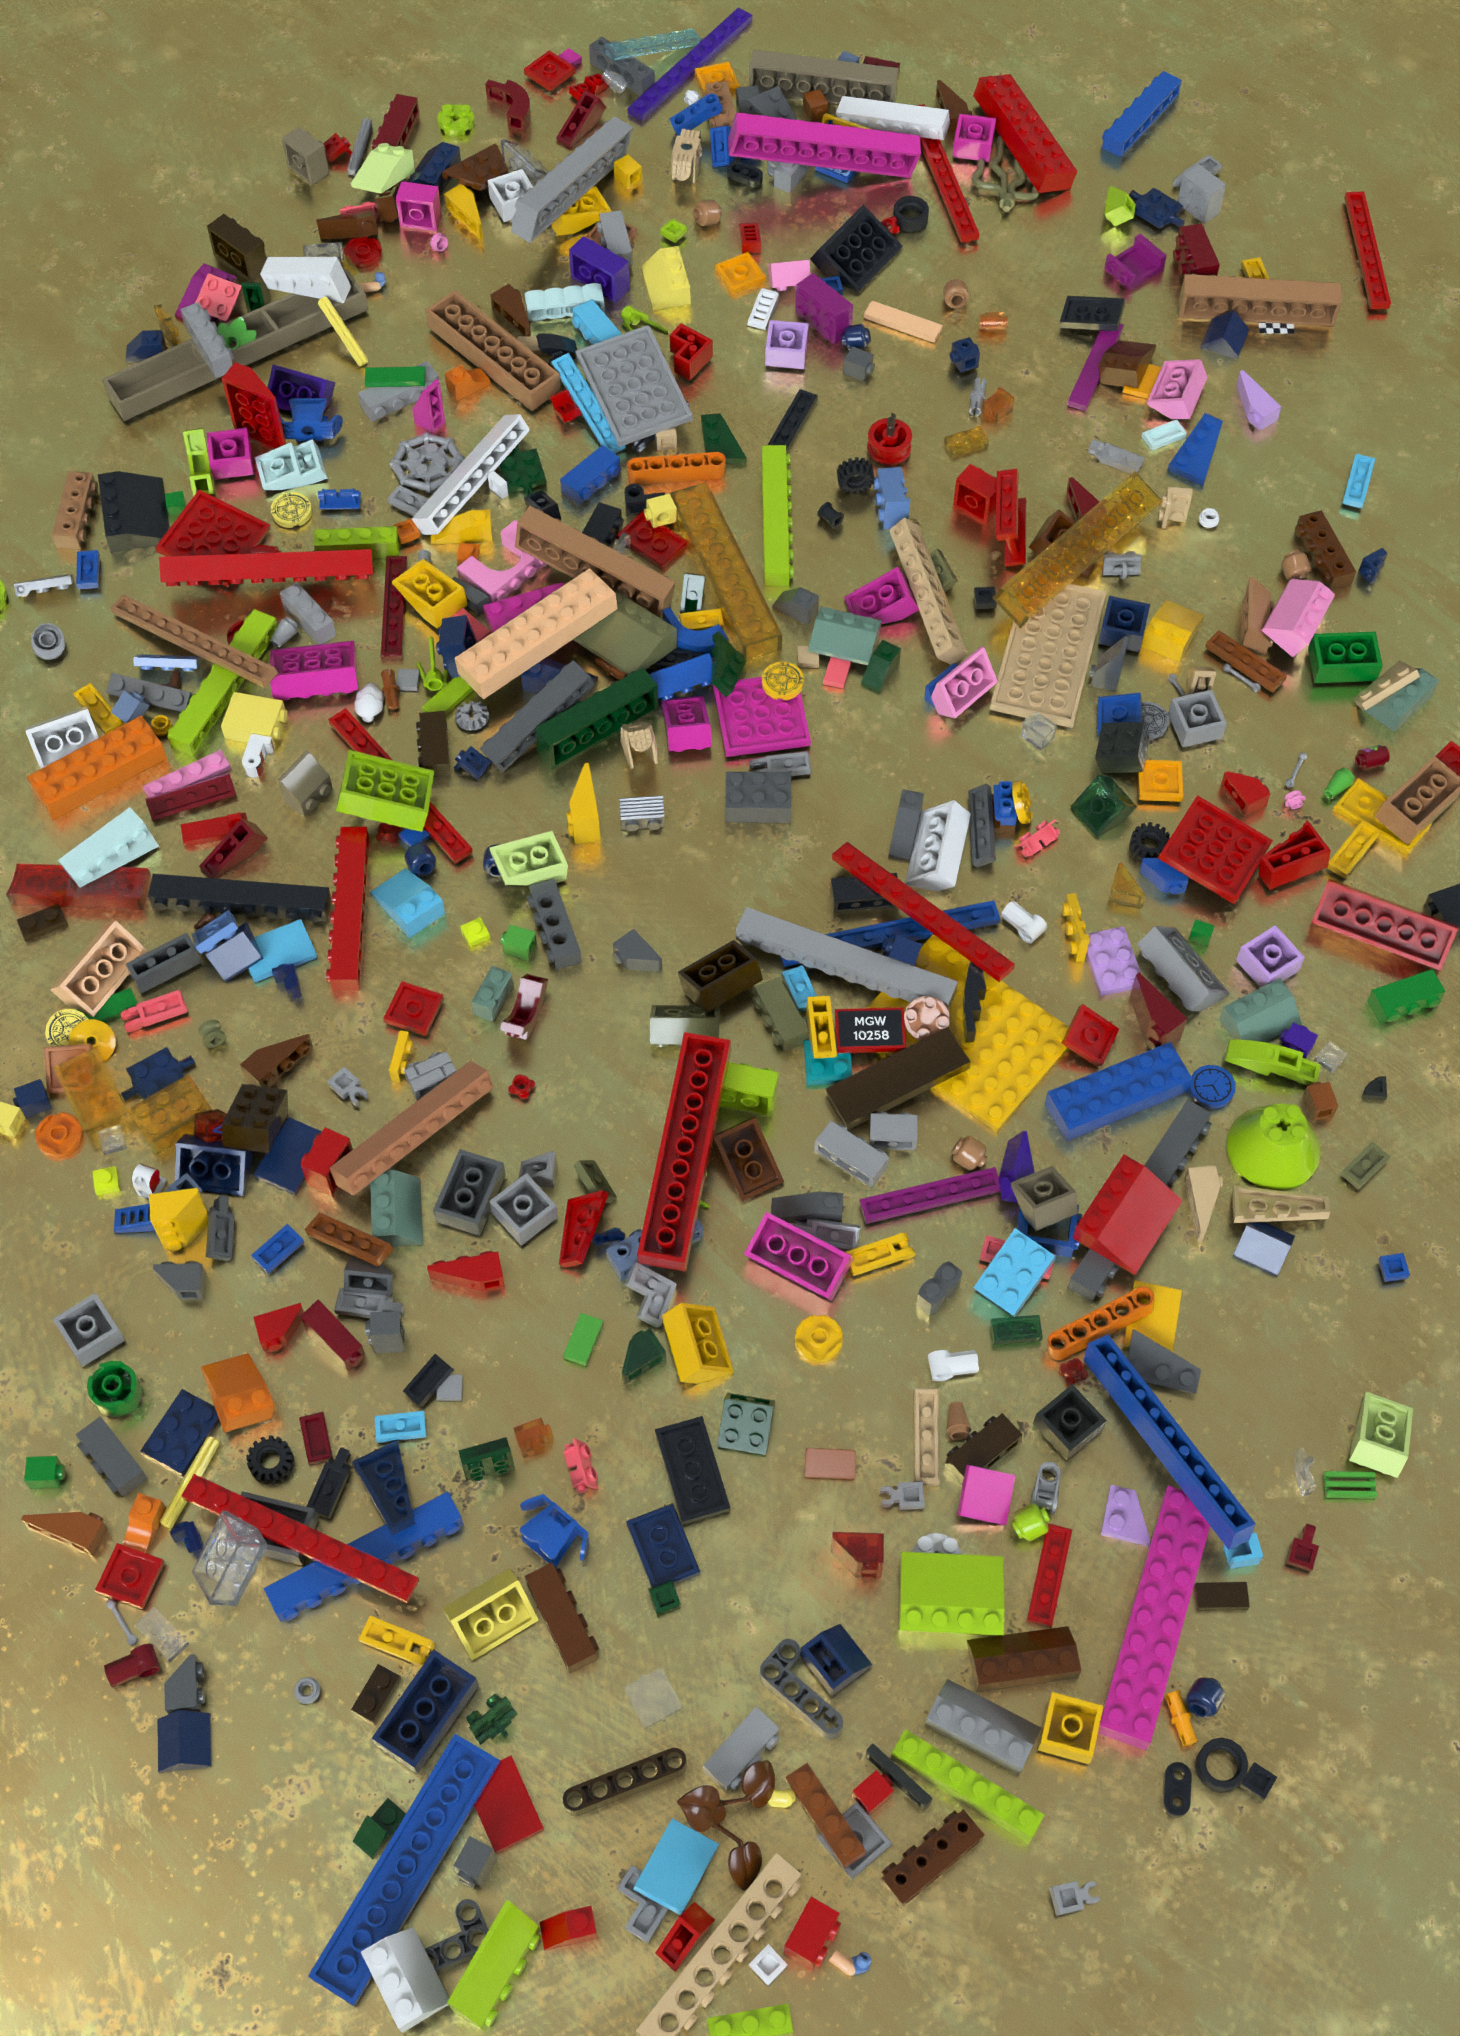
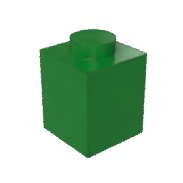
M57 1456L26 1457L24 1482L30 1489L60 1488L61 1480L65 1478V1466Z

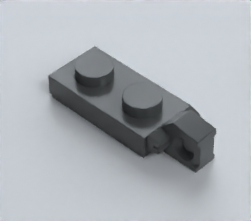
M219 1195L214 1200L213 1207L209 1210L206 1257L223 1261L231 1259L233 1248L234 1214H232L231 1210H228L229 1197Z

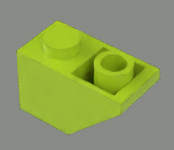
M1110 186L1104 211L1106 219L1114 226H1117L1134 218L1136 207L1134 201L1125 191Z

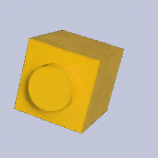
M629 154L613 162L614 177L627 189L642 181V166Z

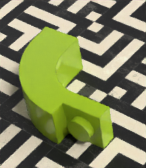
M204 429L183 431L189 461V478L193 496L198 490L209 495L214 494L213 475L209 464Z

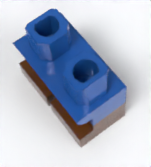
M1000 781L999 785H993L994 833L1015 832L1017 814L1013 801V785L1011 781Z

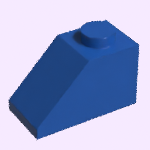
M1142 858L1139 873L1162 892H1170L1172 894L1185 893L1188 876L1158 858Z

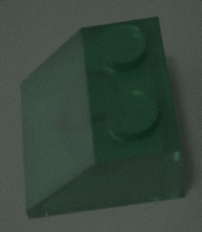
M1098 775L1070 806L1097 837L1123 823L1137 808L1134 802L1111 777Z

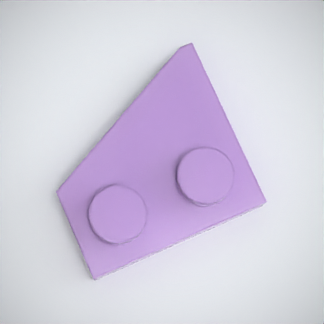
M1110 1485L1100 1535L1149 1546L1150 1537L1136 1491Z

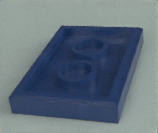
M288 1117L278 1133L270 1152L266 1153L256 1169L254 1177L296 1196L306 1180L301 1167V1160L305 1153L310 1152L313 1147L314 1138L318 1133L321 1134L322 1131Z
M673 1503L626 1521L651 1587L669 1580L677 1584L701 1574Z

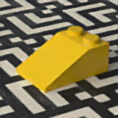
M592 187L554 221L551 226L557 236L575 234L598 222L600 213L612 212L598 188Z
M421 559L392 581V584L423 619L436 628L441 626L442 618L451 617L460 609L468 606L464 588L425 559Z
M1166 600L1146 628L1141 647L1180 662L1205 615Z
M584 763L569 802L570 811L566 812L569 837L573 836L575 845L601 841L599 816L589 763Z

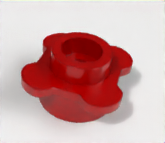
M887 217L881 221L891 234L899 233L900 227L897 226L896 217Z
M519 1074L514 1077L512 1085L508 1087V1091L510 1094L520 1096L521 1099H527L530 1090L535 1088V1082L527 1076Z

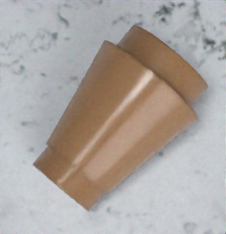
M952 1402L949 1404L947 1433L952 1440H965L971 1432L970 1423L963 1403Z

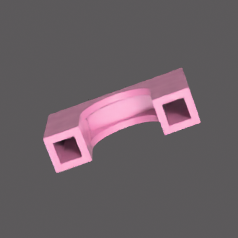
M516 520L501 531L502 545L520 558V561L514 567L504 571L492 570L473 556H470L457 567L458 579L488 595L490 603L506 599L524 581L533 577L542 566L547 565L515 548L518 523Z

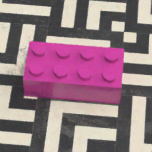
M563 582L483 605L488 629L493 633L564 585Z
M768 1212L763 1216L744 1253L748 1258L830 1301L836 1295L854 1260L851 1255Z

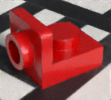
M337 133L333 134L323 143L326 158L331 163L344 151L350 156L352 154L349 148L351 146L350 142L344 136L341 138Z

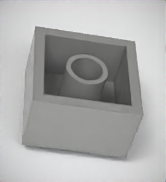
M1198 164L1183 174L1177 202L1181 203L1186 211L1205 224L1220 213L1226 184Z
M1212 690L1171 699L1168 715L1182 748L1223 738L1227 722Z
M527 1173L489 1201L491 1213L521 1246L558 1218L556 1204Z
M96 1293L53 1318V1321L82 1367L125 1341Z

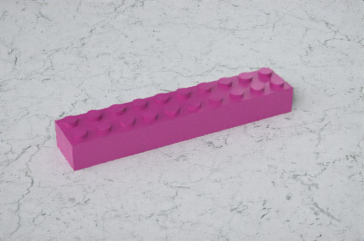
M737 112L728 136L729 156L911 178L921 155L919 135Z
M1167 1486L1162 1497L1103 1704L1098 1734L1143 1750H1147L1152 1740L1210 1528L1208 1522L1185 1492L1171 1486Z

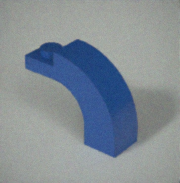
M670 607L662 610V620L677 628L676 649L710 653L711 658L715 656L712 655V648L715 647V642L712 641V635L719 631L729 642V638L719 624L706 630L694 631L684 627Z

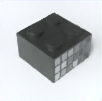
M1144 722L1102 723L1095 756L1101 773L1144 771L1150 739Z
M1072 1384L1036 1413L1033 1425L1068 1460L1103 1431L1107 1420Z

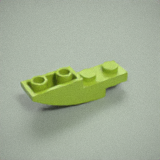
M1230 1039L1225 1056V1061L1268 1076L1272 1072L1307 1086L1318 1082L1321 1064L1303 1058V1052L1280 1045L1252 1040Z

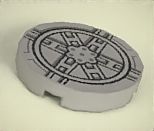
M1142 702L1141 722H1144L1150 736L1149 741L1159 736H1164L1168 730L1170 720L1167 711L1156 703Z

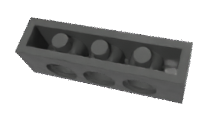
M601 36L589 45L590 63L639 96L655 83L653 69Z
M555 879L530 885V895H527L529 907H534L536 913H533L536 926H541L542 931L539 932L543 945L547 944L548 946L546 954L549 963L553 962L556 970L582 963L581 951Z

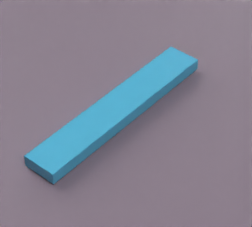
M567 353L551 361L553 368L560 374L561 381L570 392L575 404L580 408L581 414L600 445H604L614 454L625 449V445L618 447L594 393L570 354Z

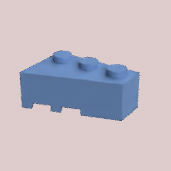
M901 467L877 469V477H874L873 487L874 490L878 491L875 496L876 505H880L878 519L882 521L883 529H891L903 518L909 519L910 498H906L908 490L907 487H904L905 479Z

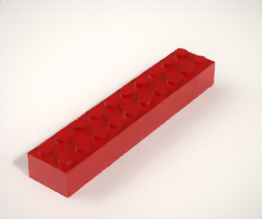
M372 549L159 557L160 581L166 582V587L181 586L180 582H187V586L202 585L201 581H208L209 585L223 584L222 580H230V584H244V579H251V583H265V579L272 578V583L286 582V578H293V582L307 581L306 577H314V581H328L327 576H335V580H348L349 575H356V579H369V575H373Z
M684 1032L637 1253L640 1264L680 1271L687 1270L731 1054V1040Z

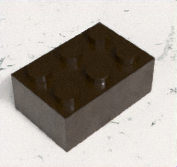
M222 214L207 225L215 256L250 282H254L261 277L260 273L267 260L264 249L265 244L261 238L254 236L247 228H243L235 219L225 214Z
M735 940L677 972L684 993L706 1013L763 980L757 959Z
M242 1084L222 1123L223 1147L269 1153L288 1114V1091L276 1087Z

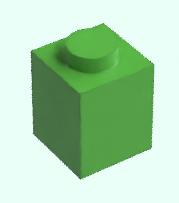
M510 924L507 932H503L500 944L503 945L504 954L529 961L537 944L536 933Z

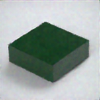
M672 1580L648 1588L656 1614L681 1605Z

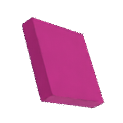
M966 1465L957 1515L1006 1525L1015 1475Z

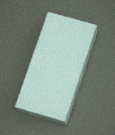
M1176 419L1142 432V439L1150 450L1153 451L1186 438L1187 432Z

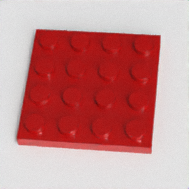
M198 490L158 543L156 552L165 557L250 554L252 546L259 545L270 530V524ZM222 580V585L230 586V580Z
M1197 795L1158 856V859L1235 904L1259 865L1261 857L1265 855L1273 840Z

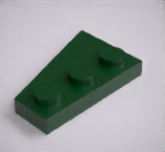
M721 413L701 415L705 453H722L726 458V464L747 463V457Z
M718 631L712 635V641L715 642V647L712 648L715 662L712 664L711 683L725 697H728L735 688L746 660L742 653L737 651Z

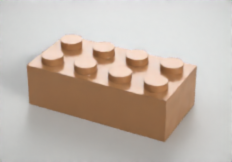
M1434 756L1382 804L1374 817L1408 845L1460 796V777Z

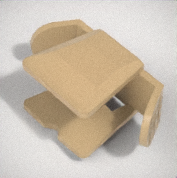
M682 129L680 136L676 137L671 156L673 181L675 179L680 181L688 179L691 174L693 161V183L696 182L702 158L701 131L695 132V130ZM686 143L693 146L690 150L681 148Z
M644 721L634 722L633 724L628 723V725L623 724L621 727V744L629 767L631 769L634 768L629 741L631 747L636 751L643 752L649 749L650 759L654 764H658V750L651 724Z

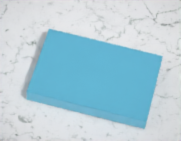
M301 919L254 937L264 959L248 969L254 983L318 958Z
M672 1818L638 1878L634 1890L681 1915L719 1844Z

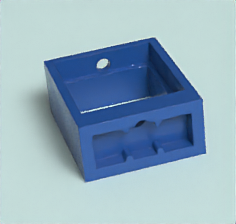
M1020 1208L1017 1230L1052 1254L1072 1257L1073 1250H1078L1079 1242L1073 1239L1077 1224L1082 1218V1214L1070 1217L1068 1241L1027 1235L1029 1222L1024 1218Z

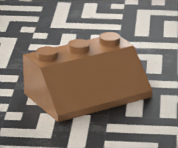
M1249 577L1242 601L1241 645L1254 654L1266 655L1268 647L1273 645V640L1261 630L1274 608V601H1271V592L1254 577Z

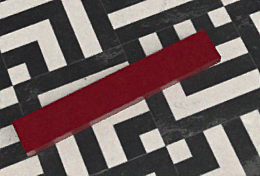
M386 556L381 660H402L406 599L392 584V581L407 571V556Z

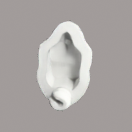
M373 682L367 683L361 690L357 691L355 712L367 723L373 721L374 716L383 709L384 694L377 684Z

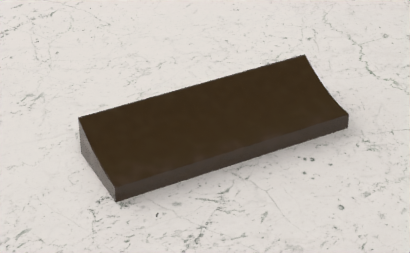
M949 1027L826 1088V1093L843 1124L850 1130L869 1120L871 1113L885 1112L970 1069L971 1061L954 1038Z

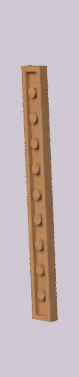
M124 594L110 607L114 615L263 688L278 674L275 667Z

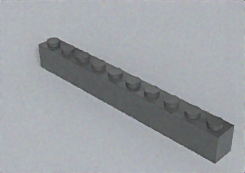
M1188 1099L1144 1165L1169 1188L1173 1187L1178 1178L1175 1175L1179 1169L1183 1171L1189 1161L1187 1156L1190 1151L1195 1153L1201 1141L1198 1139L1201 1134L1206 1135L1212 1126V1123L1209 1122L1212 1113ZM1089 1249L1071 1276L1067 1288L1093 1302L1096 1296L1101 1298L1108 1286L1105 1282L1108 1278H1114L1119 1270V1266Z

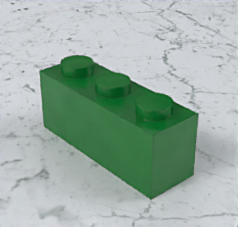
M1431 969L1373 989L1367 1002L1379 1023L1387 1020L1392 1022L1401 1015L1407 1013L1412 1015L1422 1008L1437 1006L1441 1002L1445 989L1434 970Z

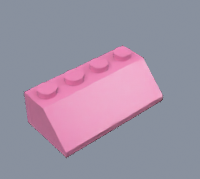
M1291 579L1288 581L1261 631L1294 657L1310 643L1335 594L1320 581Z

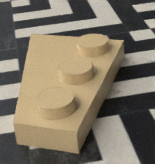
M1399 660L1366 689L1361 691L1354 698V701L1358 707L1366 711L1416 680L1420 675L1417 669Z

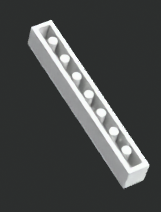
M520 414L504 415L413 516L412 520L422 535H438L486 481L488 474L501 464L530 431Z

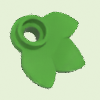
M242 317L234 320L230 326L219 323L217 328V334L222 335L225 340L226 349L230 348L231 343H236V346L230 349H236L255 340L257 336L256 331L247 330Z

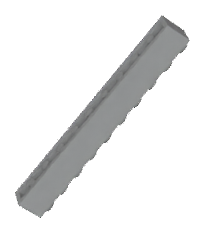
M746 907L736 927V940L744 945H752L766 953L772 952L786 960L800 962L808 968H817L828 975L842 977L850 983L856 982L864 985L870 990L887 993L892 998H901L911 1003L914 999L921 996H933L940 999L949 1011L956 994L958 982L748 907Z

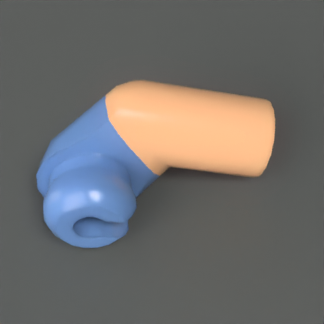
M377 272L373 282L360 283L365 293L379 291L386 284L385 274Z
M836 1950L829 1961L847 1975L853 1976L864 1973L870 1968L871 1957L866 1952H860L859 1955L848 1958Z

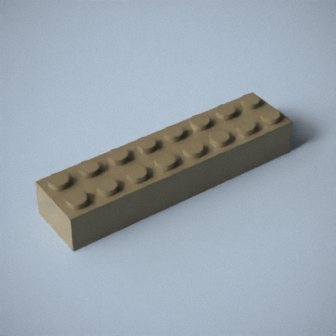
M753 49L749 64V86L758 85L760 93L779 86L786 99L803 101V93L821 89L828 104L838 106L842 96L893 103L896 101L898 68Z

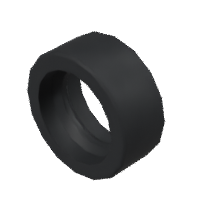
M906 196L896 201L893 216L897 218L896 223L900 230L916 232L925 228L929 215V206L926 201L917 196ZM907 210H914L921 215L915 218H908L901 213Z
M1221 1737L1212 1739L1204 1744L1196 1757L1195 1768L1199 1779L1206 1787L1222 1793L1232 1791L1242 1783L1247 1775L1249 1763L1246 1753L1239 1744L1231 1739ZM1214 1750H1226L1236 1759L1237 1772L1231 1779L1225 1781L1217 1780L1208 1772L1206 1766L1207 1757Z

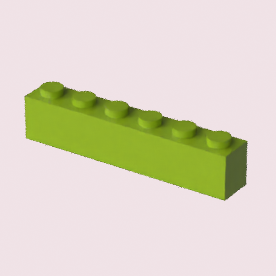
M906 1729L892 1751L891 1760L1027 1844L1032 1840L1045 1816L1042 1812Z

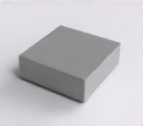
M398 669L396 685L399 687V690L418 691L419 670Z
M462 1374L449 1375L437 1389V1401H462Z

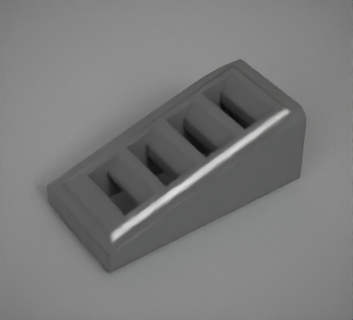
M455 576L451 578L464 588L468 603L467 607L476 616L482 615L484 613L483 605L490 603V597Z

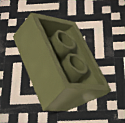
M652 1005L650 1014V1044H655L657 1047L678 1044L681 1047L684 1032L719 1038L720 1006L706 1013L698 1005Z

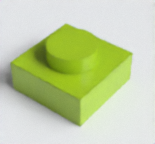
M671 219L660 229V235L674 243L687 233V227L674 219Z

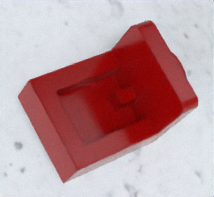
M567 389L550 397L555 414L564 423L573 421L576 417L582 415L580 408L572 401L570 392Z

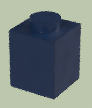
M41 1079L14 1088L16 1097L13 1098L14 1105L22 1110L25 1118L52 1109L48 1093Z

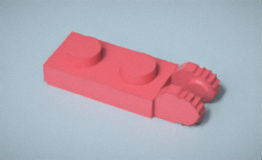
M177 990L138 1003L134 1007L125 1009L120 1014L124 1021L134 1019L124 1025L127 1032H134L140 1030L143 1026L146 1027L187 1013L188 1010L181 991Z

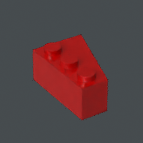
M1306 821L1301 829L1297 832H1292L1287 840L1282 844H1277L1261 857L1258 875L1269 890L1328 868L1331 850L1311 823Z

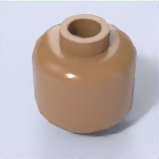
M715 200L699 201L693 209V218L700 226L716 225L722 215V209Z
M953 279L944 286L943 294L947 306L958 309L966 305L969 293L964 281Z
M1299 550L1286 554L1281 563L1287 580H1306L1307 575L1312 570L1307 555L1300 553Z
M972 1136L960 1137L951 1151L954 1154L953 1160L969 1171L976 1167L981 1168L988 1158L985 1155L986 1146Z

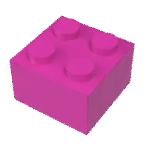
M959 114L953 157L972 160L983 159L989 162L995 134L996 118Z
M401 181L396 195L400 226L437 231L442 217L438 186Z
M247 428L207 433L209 464L214 480L254 475L251 442Z

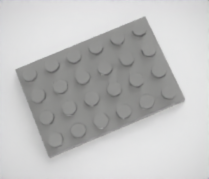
M649 325L575 351L579 364L618 447L693 421V415Z

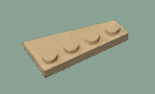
M1236 1185L1233 1187L1234 1223L1329 1219V1196Z

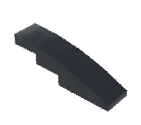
M971 961L968 967L963 997L965 1043L974 1042L976 1028L974 1021L980 1020L981 1006L979 1000H984L986 993L983 970Z

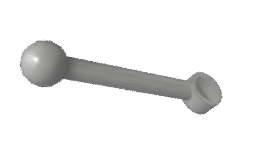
M1224 664V671L1231 672L1252 687V691L1258 692L1261 686L1259 683L1251 682L1232 669L1230 664Z
M1170 674L1168 681L1174 683L1182 696H1186V693L1177 682V675Z
M1305 752L1299 754V761L1290 779L1286 780L1287 787L1294 786V779L1301 764L1307 759Z
M109 1599L106 1606L112 1609L127 1635V1643L131 1646L136 1645L138 1638L130 1632L116 1607V1601Z

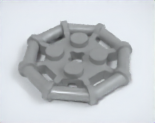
M424 432L420 436L399 442V447L393 459L390 460L389 466L394 470L401 486H408L431 493L432 490L439 488L464 461L465 457L461 455L454 444V439L451 437L444 438ZM424 443L423 446H420V447H418V448H415V449H412V448H411V447H414V446H416V445H419V444ZM450 451L453 458H448L445 453ZM404 454H408L407 460L401 461ZM449 466H452L450 472L447 473L445 471L446 468L448 469ZM402 469H407L410 474L405 475Z

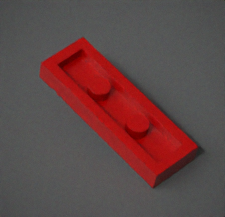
M246 812L180 824L184 846L188 847L222 840L241 818L247 820Z

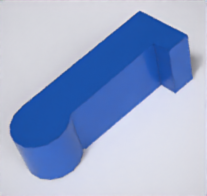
M708 94L669 119L675 132L680 136L682 129H694L711 118V116L719 115L723 107L716 94Z

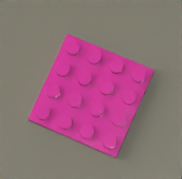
M762 677L739 679L732 694L728 697H725L713 685L726 757L811 746L801 692L789 700H783V698L773 699L763 690Z

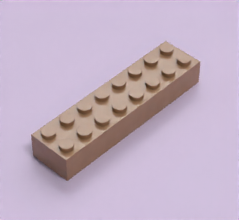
M1185 274L1179 295L1178 317L1212 319L1234 310L1242 321L1334 327L1342 304V283Z
M453 290L425 310L427 326L475 366L480 367L485 374L531 411L550 399L552 395L561 391L560 374L457 291Z
M532 506L528 507L518 521L515 548L572 578L579 576L590 568L614 592L618 591L661 619L663 618L662 610L671 606L676 582L668 576L657 573L652 568L636 562L633 558L617 552L614 548L600 543L597 539L581 533L578 529L572 528L562 523L559 519L553 518Z

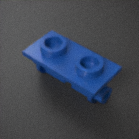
M355 488L340 489V492H337L336 489H322V491H318V499H320L319 510L360 509L361 492L355 490Z

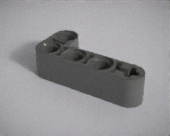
M793 1639L781 1641L760 1666V1680L762 1684L822 1737L828 1740L838 1738L843 1728L842 1716L791 1672L799 1662V1644ZM785 1649H791L795 1652V1656L788 1659L783 1657L781 1653ZM769 1668H774L779 1674L775 1678H768L764 1672ZM789 1685H793L798 1689V1693L791 1696L786 1694L784 1689ZM809 1702L815 1703L818 1706V1710L814 1713H809L804 1709V1705ZM833 1721L836 1722L835 1728H834V1727H830L829 1729L826 1728L827 1722H828V1723H832Z
M462 1900L456 1907L455 1914L461 1932L425 1948L428 1957L435 1959L434 1969L438 1976L472 1960L479 1948L472 1945V1938L478 1933L486 1935L489 1931L483 1914L474 1900ZM466 1908H474L476 1914L473 1919L468 1921L462 1919V1912ZM452 1945H458L461 1949L459 1956L454 1959L448 1958L446 1955L448 1948Z

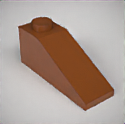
M82 1512L23 1515L21 1518L27 1528L91 1556L94 1555L108 1530L102 1522L103 1518L92 1512L89 1515Z

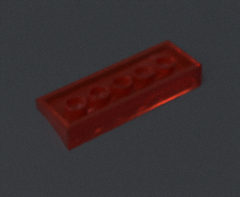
M17 864L6 896L11 906L51 907L60 904L61 908L144 910L150 871L149 868L119 867L80 888L64 870L62 865Z

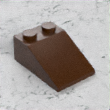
M1118 340L1104 353L1099 363L1100 383L1139 388L1156 350V344Z
M1059 509L1046 519L1029 546L1043 560L1083 578L1088 577L1106 548Z
M756 1117L749 1118L714 1134L713 1147L741 1201L784 1182Z

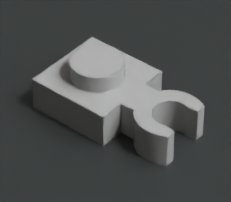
M345 1066L327 1081L328 1085L343 1100L349 1095L351 1103L355 1107L359 1106V1102L356 1099L357 1096L361 1095L368 1099L367 1091L359 1087L361 1085L360 1081Z
M923 1481L897 1483V1490L889 1486L880 1488V1494H888L890 1496L889 1500L881 1501V1507L888 1508L894 1503H899V1510L924 1509L925 1507Z
M1077 1881L1050 1887L1049 1890L1056 1916L1085 1909L1083 1902L1091 1905L1100 1901V1896L1093 1898L1088 1894V1889L1096 1886V1882H1088L1080 1889Z

